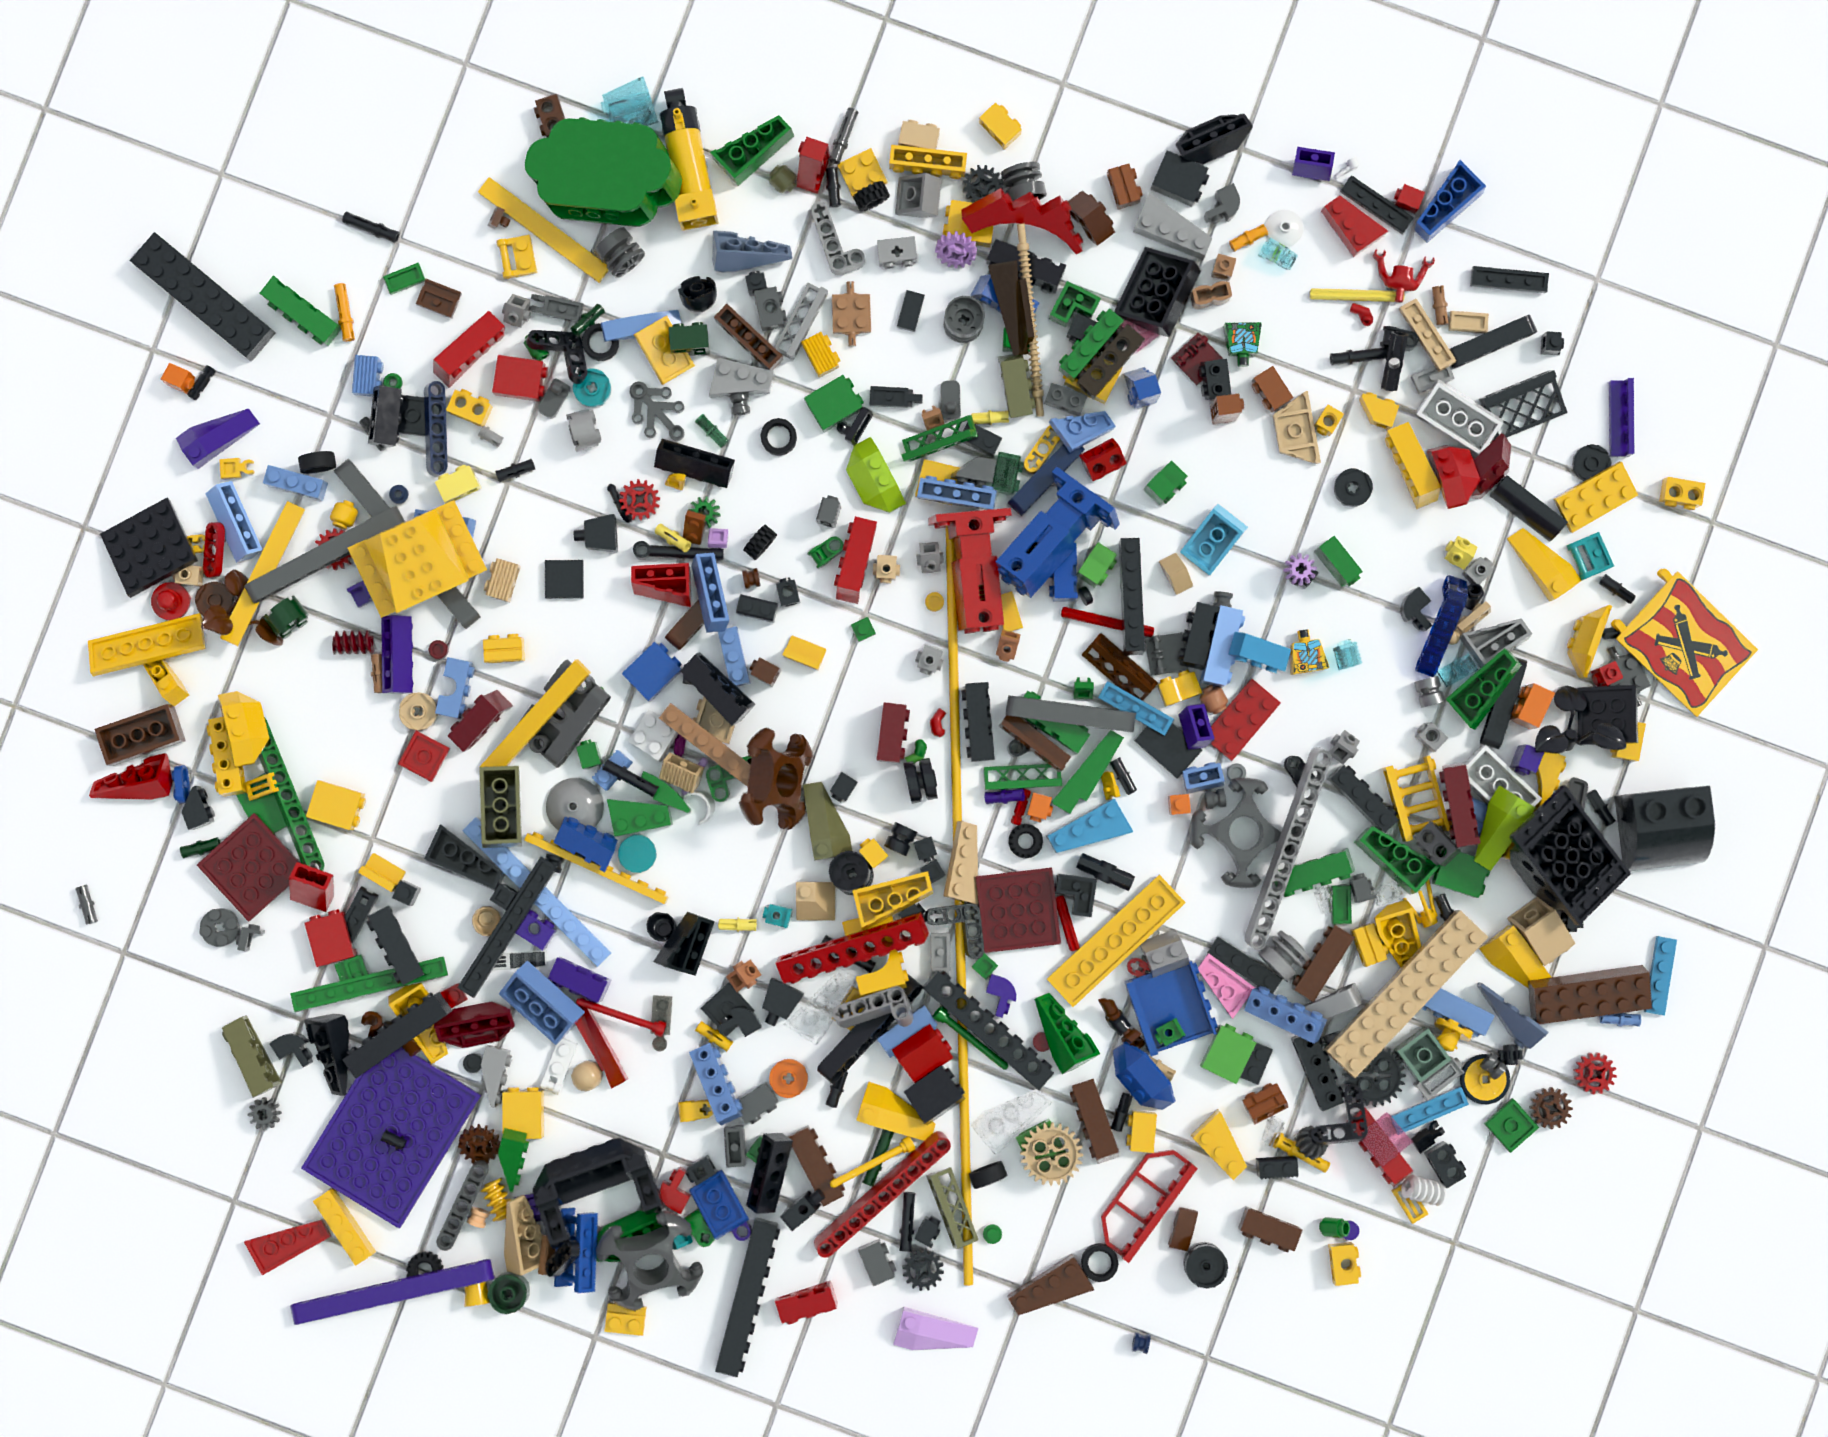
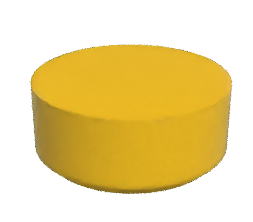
M932 592L927 595L925 605L928 610L937 612L942 609L944 598L940 593Z

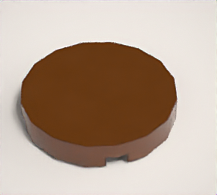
M217 581L206 583L196 593L195 603L197 610L204 616L209 607L219 605L227 612L234 604V595L226 589L223 583Z

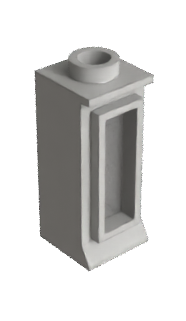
M1449 1056L1452 1059L1421 1083L1418 1081L1413 1083L1423 1094L1422 1097L1425 1100L1429 1101L1434 1095L1465 1073L1461 1069L1463 1064L1457 1057Z

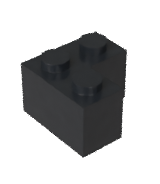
M1058 873L1055 893L1074 895L1071 914L1092 918L1097 879Z

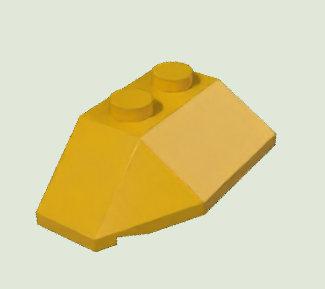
M1611 605L1584 615L1574 623L1573 630L1575 632L1573 638L1570 637L1567 643V648H1569L1567 654L1580 679L1588 677L1612 609Z
M238 691L219 694L218 700L234 767L254 764L269 741L261 702Z

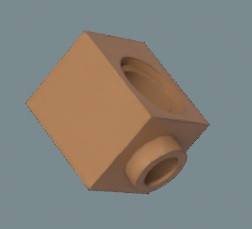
M1218 253L1211 277L1230 281L1237 258Z

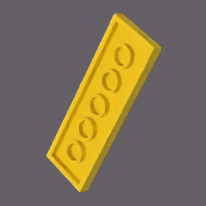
M198 613L89 640L90 673L94 677L205 649L204 630L201 628L203 621L201 614Z

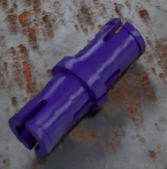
M1002 789L997 792H985L984 798L986 804H1008V802L1024 801L1025 793L1023 789Z

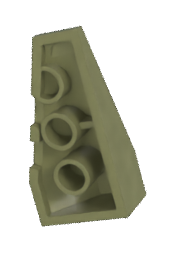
M823 783L804 784L803 790L814 860L833 858L841 852L852 851L850 835Z

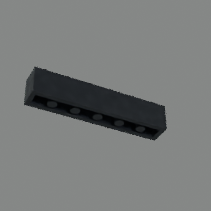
M1120 538L1119 565L1124 656L1143 655L1145 652L1140 538Z
M431 992L422 998L424 1001L418 1006L415 1003L408 1008V1014L405 1016L400 1014L391 1020L393 1022L391 1026L387 1027V1025H384L376 1031L378 1033L377 1036L372 1038L370 1035L361 1041L363 1045L357 1049L355 1046L346 1052L348 1056L343 1059V1062L355 1079L453 1011L440 992L435 995Z

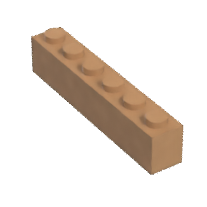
M670 703L659 719L748 787L751 764Z

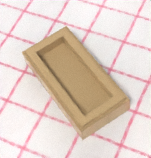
M1450 311L1448 331L1485 334L1488 332L1489 314Z

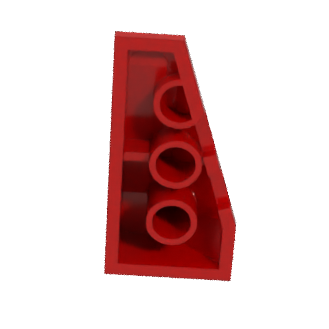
M164 753L143 759L144 763L134 767L132 764L120 774L114 772L94 781L89 794L90 798L152 800L169 796L173 780L168 755Z

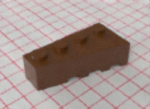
M1094 1078L1073 1085V1091L1069 1093L1072 1102H1077L1079 1110H1076L1079 1122L1083 1121L1085 1128L1082 1131L1085 1139L1090 1140L1091 1147L1088 1148L1092 1159L1096 1158L1097 1164L1120 1157Z
M1071 1254L1007 1296L1019 1316L1094 1291L1095 1289L1074 1255Z

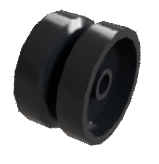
M930 758L920 759L919 766L921 772H917L913 761L903 763L911 803L914 804L922 801L921 790L923 789L928 800L938 799L937 781Z
M1196 1243L1189 1247L1184 1255V1271L1190 1281L1196 1286L1205 1289L1215 1288L1226 1278L1228 1272L1227 1259L1220 1248L1213 1243ZM1208 1263L1209 1266L1205 1268L1203 1264Z

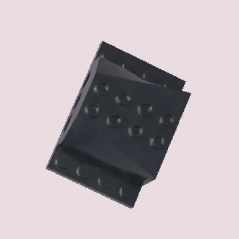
M1561 785L1509 836L1515 844L1510 850V864L1534 895L1553 909L1564 910L1575 925L1580 926L1631 875L1630 871L1565 785Z

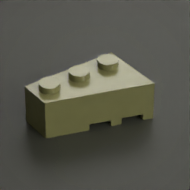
M1010 354L998 357L1009 417L1016 418L1033 414L1032 409L1035 408L1034 397L1030 398L1029 390H1032L1031 379H1027L1026 371H1029L1028 361L1024 360L1022 355L1014 356Z

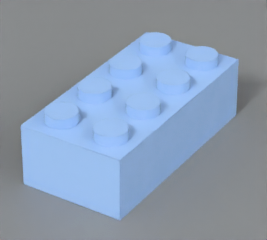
M1220 605L1219 613L1215 617V629L1211 636V646L1206 666L1202 670L1199 683L1223 688L1226 684L1230 683L1232 678V672L1229 671L1230 666L1234 665L1236 657L1229 655V650L1234 633L1239 632V629L1244 625L1245 616L1242 615L1243 610Z

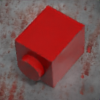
M1404 184L1401 189L1397 188L1393 199L1396 200V206L1415 214L1419 210L1425 192Z

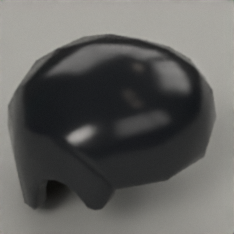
M655 912L648 918L646 923L647 932L654 940L665 942L676 929V921L668 913Z

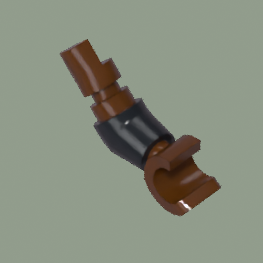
M1106 998L1098 999L1109 1026L1120 1036L1124 1035L1121 1038L1122 1043L1126 1041L1131 1046L1141 1049L1145 1045L1144 1040L1140 1037L1141 1033L1134 1027L1130 1029L1132 1025L1123 1012L1117 1008L1115 1001L1112 999L1107 1000Z
M374 1011L366 1012L361 1020L364 1026L372 1025L370 1026L368 1037L370 1035L372 1037L377 1036L378 1033L376 1031L384 1025L389 1027L393 1024L392 1021L386 1020L382 1023L381 1015ZM414 1039L402 1046L410 1057L416 1055L421 1050Z

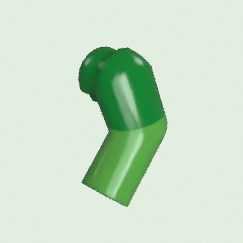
M918 739L915 741V751L913 754L905 757L906 762L913 761L916 763L920 759H924L927 751V744L924 740Z

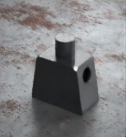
M615 514L585 520L584 529L573 531L574 541H585V547L589 550L618 552L617 520Z
M772 977L762 1006L763 1009L769 1011L765 1022L775 1026L779 1017L787 1020L805 993Z
M820 1189L813 1193L808 1190L791 1203L781 1214L780 1218L793 1232L821 1206L820 1202L825 1199L824 1193Z

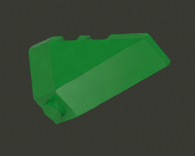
M1050 993L1034 999L1052 1058L1062 1075L1075 1070L1100 1055L1092 1038L1087 1033L1083 1034L1077 1027L1078 1023L1075 1020L1071 1021L1065 1014V1009Z

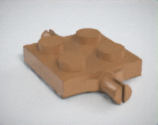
M847 281V293L832 294L833 334L848 335V346L852 347L853 340V347H855L856 335L871 333L870 294L854 293V281H851V289L850 281Z

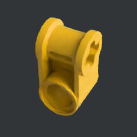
M708 1099L678 1102L680 1122L710 1118L714 1114L712 1108L708 1114H706L705 1110H702L705 1104L711 1108Z

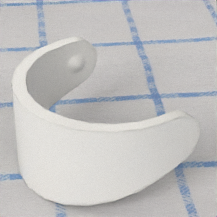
M698 790L694 791V793H688L682 798L698 795L705 800L708 810L705 819L698 823V825H701L712 817L716 806L713 797L708 792Z

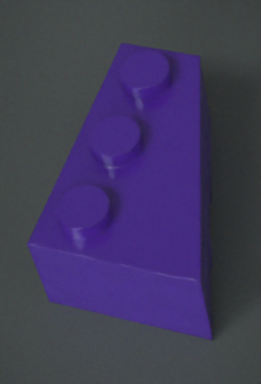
M560 956L557 957L548 976V979L552 980L551 982L555 986L560 988L564 986L569 989V992L578 996L579 994L585 996L587 1000L594 1003L603 1001L612 981L603 975Z

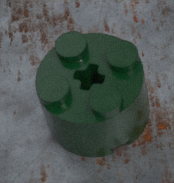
M293 595L292 600L289 598L282 600L270 609L272 613L269 616L265 614L263 617L277 637L286 639L292 634L291 631L296 627L301 628L308 623L306 619L309 614Z
M511 1272L500 1274L488 1289V1299L491 1306L501 1314L517 1312L524 1306L530 1295L528 1280L523 1275L520 1276ZM508 1289L511 1290V1296H507Z

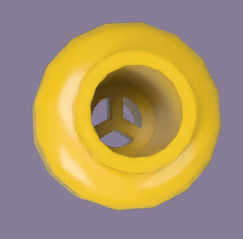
M343 500V503H335L330 514L332 525L344 530L351 528L358 515L357 509L354 508L355 504L347 500Z

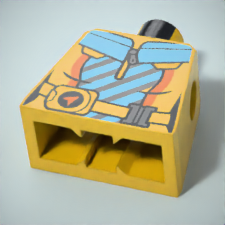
M1309 629L1297 631L1299 642L1290 644V674L1295 675L1328 669L1329 664L1320 639L1310 640Z

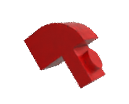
M682 1167L678 1171L674 1169L669 1178L672 1182L669 1183L664 1180L660 1189L661 1199L664 1204L679 1214L682 1213L691 1196L688 1192L678 1188L687 1171Z

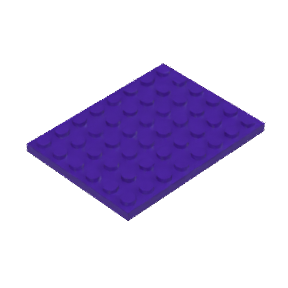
M401 1047L355 1079L301 1169L400 1229L482 1095L417 1055L410 1057ZM385 1130L400 1137H405L404 1139L407 1140V1143L402 1151H397L395 1147L381 1141Z

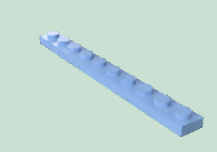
M475 817L462 831L521 888L531 871L507 847L483 848L481 821ZM547 887L544 888L535 905L598 967L612 952Z

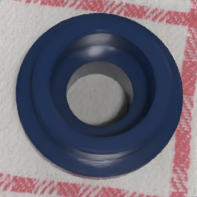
M395 485L390 489L389 497L394 503L402 504L407 501L409 492L403 485ZM397 491L402 492V495L400 497H396L395 494Z

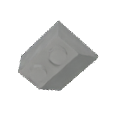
M927 173L899 177L895 215L921 218L938 216L941 178Z
M1175 929L1149 938L1140 945L1153 978L1189 965L1188 954Z

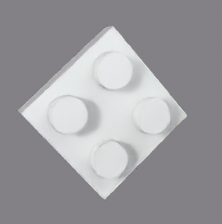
M648 709L628 742L661 762L678 733L660 720L659 715Z

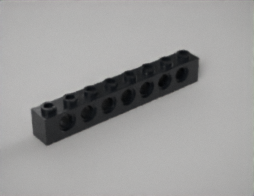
M936 970L921 988L946 1008L948 1012L1030 1084L1040 1090L1054 1074L1051 1070L1053 1066L1045 1059L1041 1062L1036 1057L1038 1053L1030 1046L1028 1049L1022 1045L1024 1041L1018 1035L1014 1034L1012 1036L1008 1033L1009 1028L1001 1021L997 1023L993 1019L995 1015L987 1008L983 1011L979 1007L980 1002L973 996L970 998L964 994L966 990L958 983L954 985L950 982L951 977L945 971L940 973ZM945 985H948L951 990L947 996L941 994V988ZM963 998L965 1005L963 1008L958 1009L955 1002L957 999ZM973 1011L979 1012V1018L976 1021H971L970 1014ZM991 1023L994 1026V1030L992 1033L986 1034L984 1028L987 1024ZM1006 1036L1008 1043L1006 1046L1001 1047L999 1039ZM1016 1049L1022 1050L1023 1054L1020 1059L1013 1057ZM1030 1062H1036L1037 1068L1033 1072L1028 1070Z

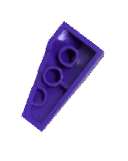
M248 408L192 426L176 437V440L190 463L199 469L259 426L260 423Z

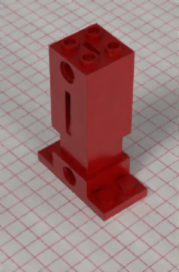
M1011 508L935 514L928 518L929 526H934L935 529L948 526L949 540L954 539L956 561L951 562L958 631L964 630L965 634L976 633L980 629H983V632L999 630V626L1004 625L999 572L995 562L997 556H992L990 534L994 533V524L1002 523V521H1006V518L1012 515ZM979 615L982 617V622L978 618Z

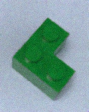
M1067 281L1049 315V319L1065 328L1074 311L1092 319L1101 298Z
M1171 460L1145 486L1144 491L1159 506L1163 502L1167 504L1174 497V491L1176 489L1180 491L1187 484L1185 479L1188 476Z

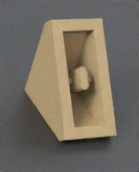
M1177 553L1159 561L1176 595L1193 587L1187 567Z

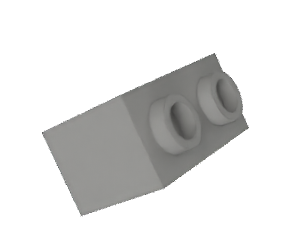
M915 236L877 240L879 267L891 269L895 265L902 264L903 267H910L917 263ZM895 250H899V257H896Z

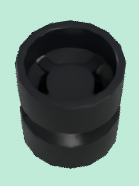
M895 822L891 829L892 836H888L884 846L907 856L910 850L909 843L914 841L918 832ZM899 833L906 836L904 841L897 839Z

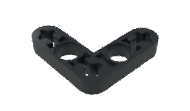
M532 330L529 332L526 338V344L529 348L534 350L564 351L569 379L575 384L584 382L587 376V367L580 336L577 337L572 332ZM549 338H555L558 344L551 343ZM570 355H576L579 361L572 360Z
M966 903L934 907L925 912V921L930 925L962 922L966 955L971 959H979L983 956L984 942L981 914L976 904ZM970 908L974 910L971 916L967 914ZM950 909H955L957 912V916L953 920L948 917ZM934 911V914H943V918H935L934 922L933 919H930V915H933ZM972 918V920H976V923H967V920L971 921ZM970 926L977 928V933L973 937L968 934ZM969 939H970V940H976V939H978V942H974V943H973V942H969ZM974 946L978 948V951L975 954L971 953V949H973Z
M1350 1084L1344 1090L1348 1123L1314 1127L1311 1131V1140L1314 1144L1328 1145L1357 1142L1366 1138L1368 1127L1362 1090L1358 1085ZM1351 1089L1358 1093L1355 1097L1356 1103H1352V1096L1348 1095ZM1352 1108H1359L1361 1115L1353 1117L1350 1110ZM1363 1120V1122L1359 1123V1127L1364 1132H1362L1361 1136H1358L1353 1131H1356V1122ZM1342 1129L1345 1132L1344 1137H1335L1334 1130ZM1328 1130H1331V1139H1328L1329 1135L1323 1136L1322 1140L1314 1136L1317 1135V1131H1321V1134H1328Z

